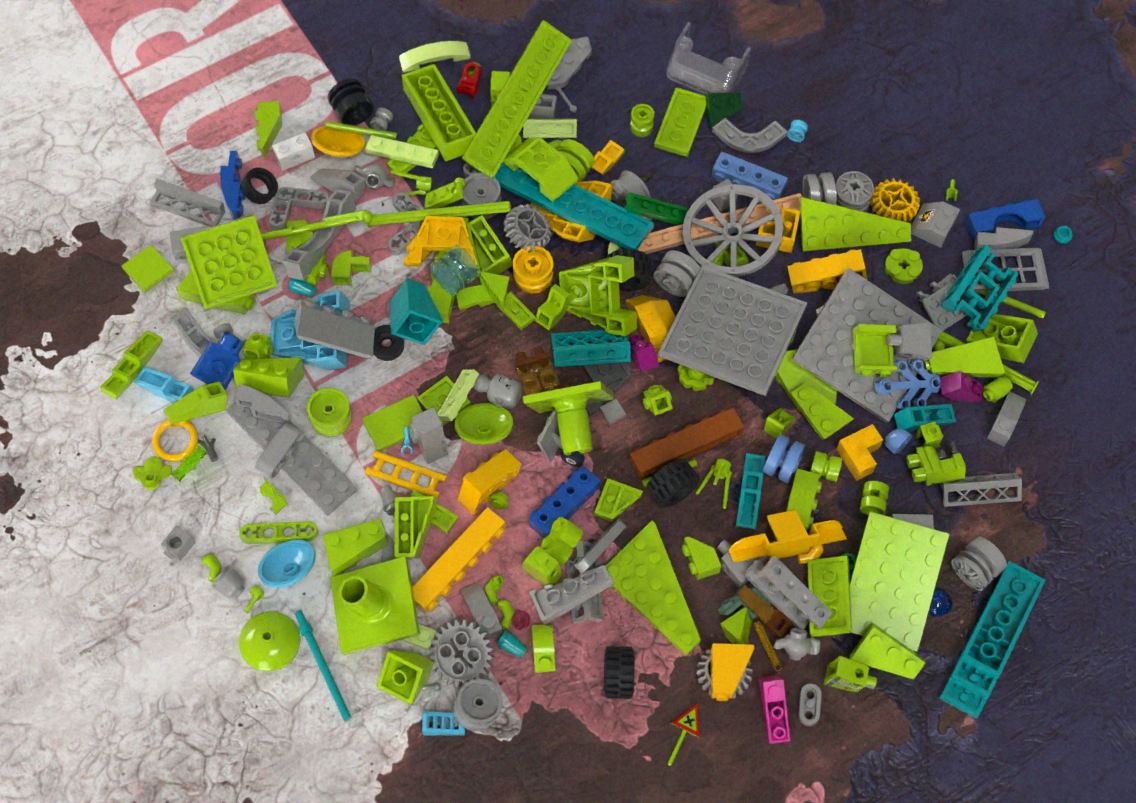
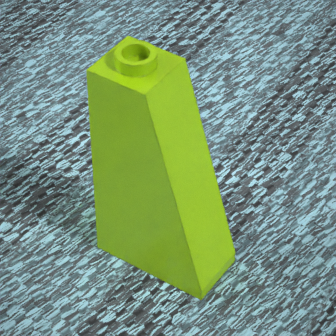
M190 271L176 288L177 293L181 299L203 304L192 271ZM254 294L214 307L245 315L248 310L254 307L256 300Z
M994 337L932 352V358L923 362L924 368L930 374H937L939 376H946L961 371L970 377L998 378L1002 377L1005 373Z

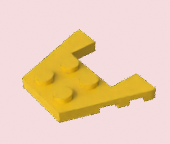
M426 216L417 233L414 244L410 247L408 256L404 259L405 266L422 267L423 250L461 252V268L478 269L477 260L463 217Z

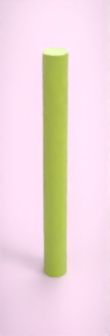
M326 121L325 128L363 135H374L396 140L397 136L395 132Z
M989 290L981 291V292H977V293H980V294L986 296L987 293L989 292ZM1006 297L1002 301V303L1042 319L1046 313L1043 310L1010 297Z

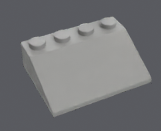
M300 300L294 318L298 339L372 360L375 326L370 318L366 316L356 317L353 316V313L345 310L339 312L329 305L322 307L312 300Z

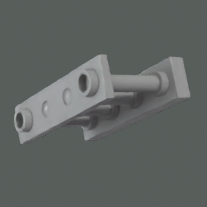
M773 556L765 566L759 560H755L743 574L780 612H783L792 621L796 628L804 630L810 620L818 628H821L832 614L776 556Z

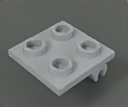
M932 282L930 287H934L932 290L934 293L931 295L923 294L921 291L915 293L916 296L920 297L918 301L923 303L932 323L942 331L967 316L961 309L952 313L950 308L944 309L940 305L952 287V282L945 286Z

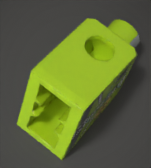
M839 656L827 665L824 685L858 692L864 687L874 689L877 678L868 675V666Z

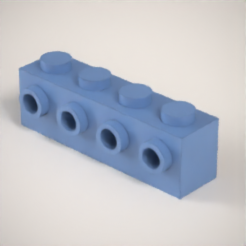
M722 151L713 167L711 177L718 182L729 179L732 184L756 188L768 195L772 200L781 198L788 180L785 176Z

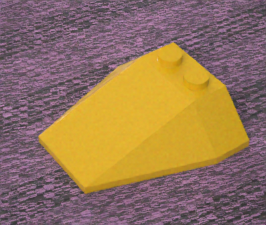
M600 181L575 183V185L611 202L612 184ZM532 202L529 207L535 206V210L541 209L540 213L542 215L546 214L545 219L550 220L548 225L552 227L551 231L563 239L583 242L593 240L596 235L587 230L586 226L573 223Z

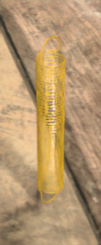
M757 621L758 626L755 622L757 628L756 632L759 637L761 635L762 645L764 646V648L766 645V652H768L767 655L771 660L769 655L770 651L773 661L772 665L773 667H775L773 656L775 659L776 666L779 660H777L776 658L777 655L775 651L772 650V648L770 649L772 645H770L771 643L768 637L765 640V637L767 635L764 636L766 632L763 629V627H761L760 629V626L762 624L759 625V623L761 622Z

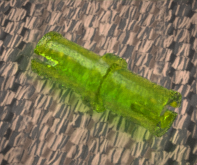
M198 445L187 458L184 457L182 459L183 462L171 475L181 482L191 470L196 468L197 463L207 455L206 451Z

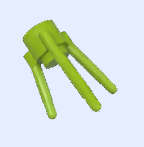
M394 170L390 171L391 174L417 180L416 188L419 191L406 192L405 194L408 196L426 195V191H431L432 177L417 176Z
M717 459L716 464L712 465L709 473L696 490V495L701 492L713 473L715 476L714 485L717 484L719 479L726 477L722 507L726 509L730 477L732 475L730 471L731 463L725 459Z

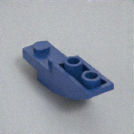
M230 151L228 166H221L220 183L230 215L236 220L243 216L242 200H245L239 169H242V158H239L237 151Z

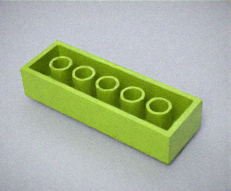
M435 64L403 74V89L445 162L463 156L476 132Z

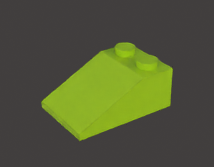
M994 314L990 317L989 325L986 329L977 332L971 331L966 341L971 343L994 337L1001 358L1024 363L1038 332L1034 321L1031 319Z

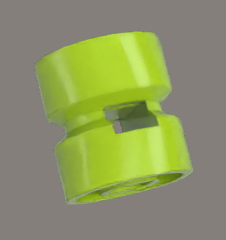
M647 104L636 105L631 112V132L638 137H646L651 134L654 122L653 108Z
M816 451L810 472L820 474V477L824 476L825 480L836 483L843 458L833 455L829 458L826 453Z
M878 481L865 482L860 511L866 515H869V512L885 515L889 486Z

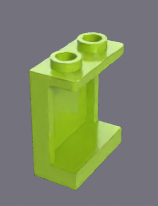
M858 324L853 328L855 374H862L864 377L873 376L874 374H880L881 377H890L898 371V366H894L893 346L886 344L887 335L896 333V325Z

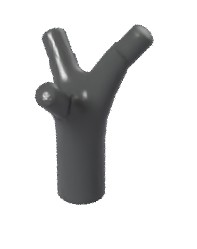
M204 435L202 437L204 441L198 439V443L205 448L211 462H215L219 459L214 450L216 439L212 438L211 442H209Z

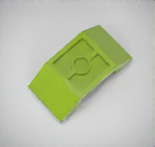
M540 137L527 138L506 155L503 161L514 172L521 168L538 181L540 192L552 202L579 181L578 176L566 157Z

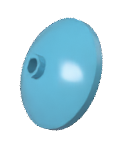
M304 540L283 542L272 548L262 558L258 567V576L262 583L268 587L284 588L294 585L311 571L316 560L315 550L310 543Z

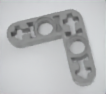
M290 187L280 188L277 191L269 217L271 230L276 231L286 228L292 206L325 209L329 199L328 193ZM301 196L308 197L306 200L299 199ZM280 207L286 208L285 211H277Z
M403 192L396 193L393 196V206L398 212L422 210ZM420 221L409 222L408 226L389 239L388 250L392 255H400L406 251V246L411 239L406 238L405 235L409 232L417 235L421 227Z

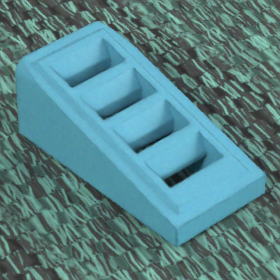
M423 712V736L465 735V728L459 724V729H454L456 719L454 713ZM429 719H433V728H429ZM438 719H442V728H438ZM446 719H450V729H446Z

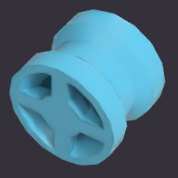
M793 120L787 136L792 141L802 142L808 125L801 120Z

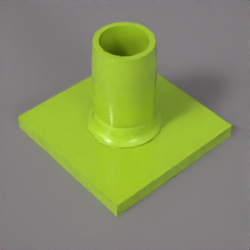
M254 214L180 237L204 309L277 286Z
M601 381L523 396L524 404L538 413L556 410L564 455H571V452L579 451L580 454L593 451L586 405L614 399L613 391Z
M400 557L330 577L342 655L345 656L420 635L407 557Z

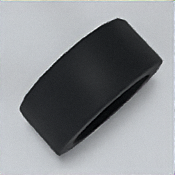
M259 167L251 169L241 181V189L246 198L253 203L265 204L275 196L278 191V183L271 172ZM251 178L263 181L268 188V193L264 194L255 190L252 186Z

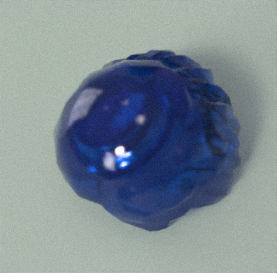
M935 587L928 614L933 617H940L951 611L953 602L950 595L944 589Z

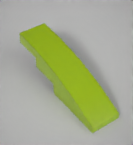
M147 330L124 352V358L112 369V375L100 386L101 392L117 400L150 361L162 343L163 338Z

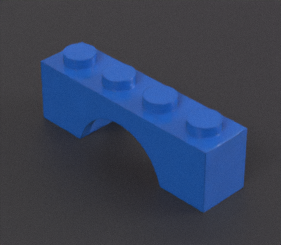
M1028 199L1017 204L1009 203L1003 207H991L980 212L974 211L968 215L965 225L973 242L978 232L992 233L994 225L999 222H1012L1023 230L1040 227L1045 219V215L1038 199Z

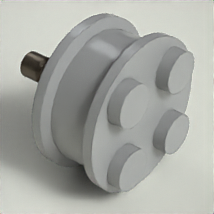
M623 171L618 180L610 182L613 186L611 198L617 201L621 207L627 205L626 195L630 192L651 198L645 184L653 178L652 174L647 172L643 177L639 178L631 171Z

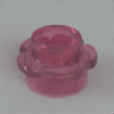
M516 610L511 619L512 624L515 625L517 630L528 627L530 623L529 614Z

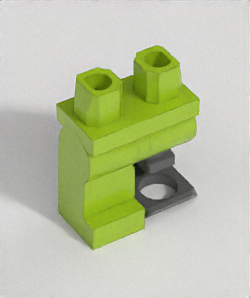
M950 441V450L947 454H945L944 450L938 452L933 446H927L924 448L918 447L916 448V454L907 456L908 468L919 467L912 470L914 482L924 481L926 486H930L932 483L965 479L966 465L954 441Z

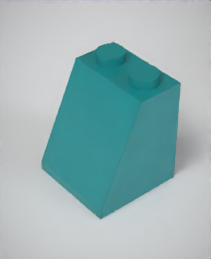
M407 278L389 302L392 335L425 346L443 322L425 285L418 281Z

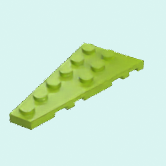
M800 196L802 251L911 242V223Z

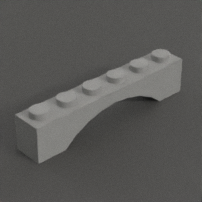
M335 189L327 200L321 222L325 221V217L354 212L356 205L352 192ZM344 225L316 230L305 244L297 248H291L282 260L287 277L304 281Z

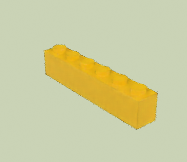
M487 507L412 587L415 606L424 614L434 611L439 605L438 601L443 596H448L453 589L452 586L456 582L462 581L466 571L470 567L476 566L479 562V557L483 553L486 554L492 548V543L505 534V521Z

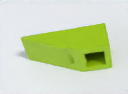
M279 101L258 103V110H255L256 121H259V125H256V133L260 137V140H257V149L261 151L262 157H266L282 127V112Z
M220 381L203 385L165 408L164 413L170 423L175 424L226 411L228 394Z

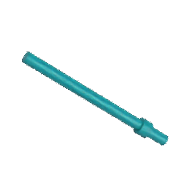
M298 610L294 614L300 625L299 630L309 644L343 720L348 721L352 717L314 638L313 628L310 623H307L302 610Z

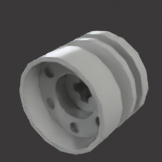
M857 171L845 172L839 176L836 182V205L867 212L874 192L872 180L867 175Z
M982 537L974 538L966 546L965 550H962L951 561L957 576L966 585L977 591H982L987 584L991 583L993 577H997L1007 567L1006 560L1000 550L993 543Z

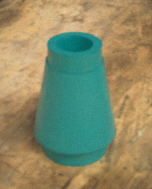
M292 278L288 285V289L292 293L313 298L317 291V288L306 280Z
M505 631L497 642L501 650L520 658L523 657L528 649L512 632L508 633Z

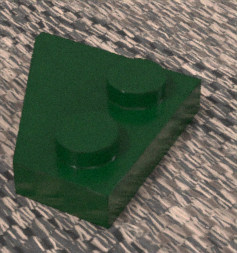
M740 92L708 93L705 95L709 129L724 118L728 119L742 110Z

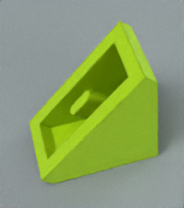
M487 272L480 273V283L499 309H504L509 289V277Z
M779 408L768 416L763 431L777 439L780 434L784 435L796 418Z
M743 608L720 623L725 638L732 644H747L752 620L748 609Z

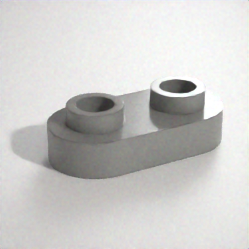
M806 684L800 691L798 718L803 725L813 726L820 717L821 690L815 684ZM811 693L813 698L809 699L806 694ZM810 713L812 715V718L807 719L805 717V714Z

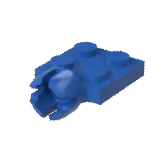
M225 332L218 343L209 342L190 374L206 384L220 381L226 390L234 377L233 369L241 360L239 353L244 347V342L234 335Z

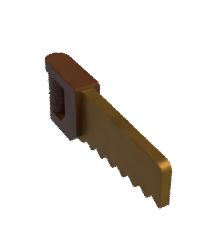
M744 585L738 592V597L764 622L763 625L778 640L784 638L783 635L793 624L792 621L783 612L774 610L773 606L770 607L769 603H765L764 599H760V596H756L755 592H752L750 588L747 589V586ZM781 619L783 623L777 630L774 626Z

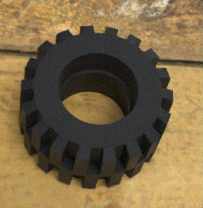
M621 249L607 255L606 258L616 255L634 258V276L623 283L619 282V290H641L650 284L651 258L648 254L636 249Z
M678 459L657 471L649 480L646 489L660 508H667L679 503L691 494L700 482V477L686 459Z
M607 646L604 654V695L606 699H632L635 676L634 650L632 647Z

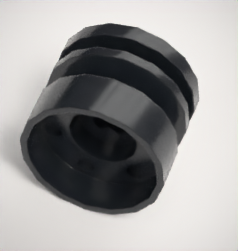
M345 79L333 86L328 93V102L342 124L356 126L367 120L373 113L374 104L357 79Z

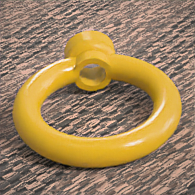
M167 418L155 429L152 437V446L155 453L161 459L169 462L186 459L194 452L198 443L197 430L188 420L171 424ZM168 427H185L190 433V442L187 448L177 454L165 452L160 445L162 433Z

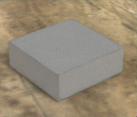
M617 399L600 407V411L609 425L626 417V413Z

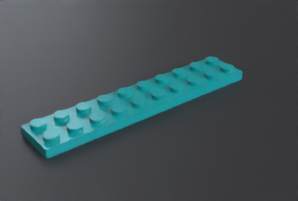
M502 162L494 176L499 182L500 187L564 219L586 226L587 230L625 249L638 250L654 228L653 222L637 214L630 213L627 209L575 184L552 202L540 192L539 182L521 168L514 172Z

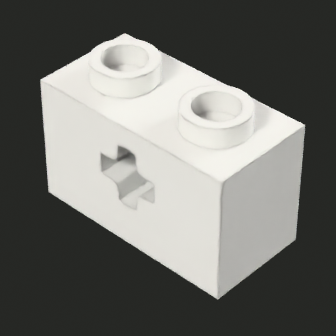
M306 133L272 145L275 159L282 171L315 158L312 144Z

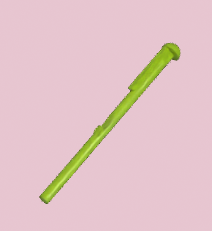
M364 209L325 217V221L306 224L299 228L291 226L286 229L261 233L262 240H268L365 221L368 224L373 216L369 210Z

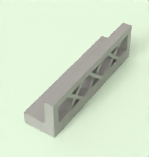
M157 179L154 183L156 192L150 201L151 206L209 227L217 226L226 212L221 201ZM160 195L168 197L169 200L164 203L157 202ZM181 202L184 203L185 207L176 209L172 204ZM198 208L201 213L192 215L189 210ZM210 214L217 215L214 222L206 220L205 216Z
M1017 473L965 476V479L939 483L943 490L944 507L1021 501L1022 478ZM1009 487H1016V496H1007L1004 492ZM991 488H996L999 491L991 498L985 495ZM971 490L979 492L974 499L966 497ZM957 491L960 494L956 500L948 501V492Z
M582 540L573 548V550L577 549V556L573 560L571 554L566 562L567 578H574L576 570L574 565L589 550L593 543ZM597 559L584 572L597 568ZM601 592L571 609L573 624H579L587 620L595 622L604 620ZM582 605L584 608V615L579 617L578 610Z

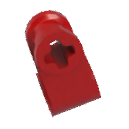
M471 62L465 65L457 87L458 94L464 93L470 95L471 98L476 97L483 74L482 68L479 65ZM476 67V74L471 76L470 69Z

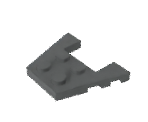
M624 362L582 365L592 383L601 381L613 391V395L631 379V373ZM564 366L561 369L564 371L572 366ZM607 401L587 404L586 410L588 415L592 416Z

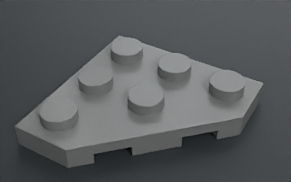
M588 37L571 39L572 42L546 85L548 90L555 89L556 87H565L569 83V79L582 67V63L592 55Z

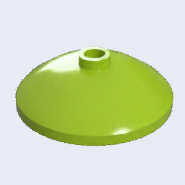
M490 403L468 406L459 412L455 419L457 434L463 440L476 445L497 443L505 439L513 428L511 414L505 408Z
M274 611L263 612L252 617L242 628L239 636V650L245 662L254 669L265 672L276 671L287 666L297 655L301 641L300 633L294 621L287 615ZM265 635H271L270 639H264Z

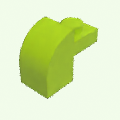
M352 250L344 251L336 256L332 263L331 271L333 285H352L353 272L371 273L370 257H353Z
M556 284L552 286L547 301L538 308L534 321L547 330H551L566 313L570 305L568 302L570 294Z
M552 624L531 625L535 673L555 671Z

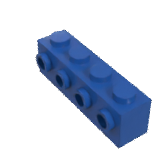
M584 466L579 470H574L570 475V479L566 483H561L556 490L557 492L553 496H548L539 510L535 509L529 517L530 527L544 539L550 534L553 522L559 517L569 520L600 488L601 480Z

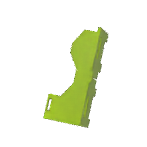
M263 477L265 483L260 486V493L272 499L273 506L270 510H273V513L276 515L288 504L287 500Z

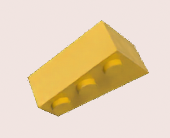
M506 449L500 453L496 452L488 462H482L474 472H468L463 477V484L457 500L474 516L478 512V506L483 501L488 503L490 501L489 496L496 490L501 491L518 475L522 463Z

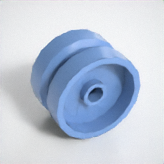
M780 434L768 456L763 473L773 476L778 468L781 467L778 479L788 484L800 464L806 445L795 441L788 451L790 439Z

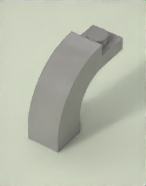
M184 307L170 318L178 329L180 336L199 358L210 341L217 343L203 331L188 308Z

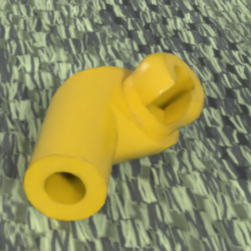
M823 545L813 546L808 553L799 554L797 556L798 563L806 564L808 560L819 559L824 550Z

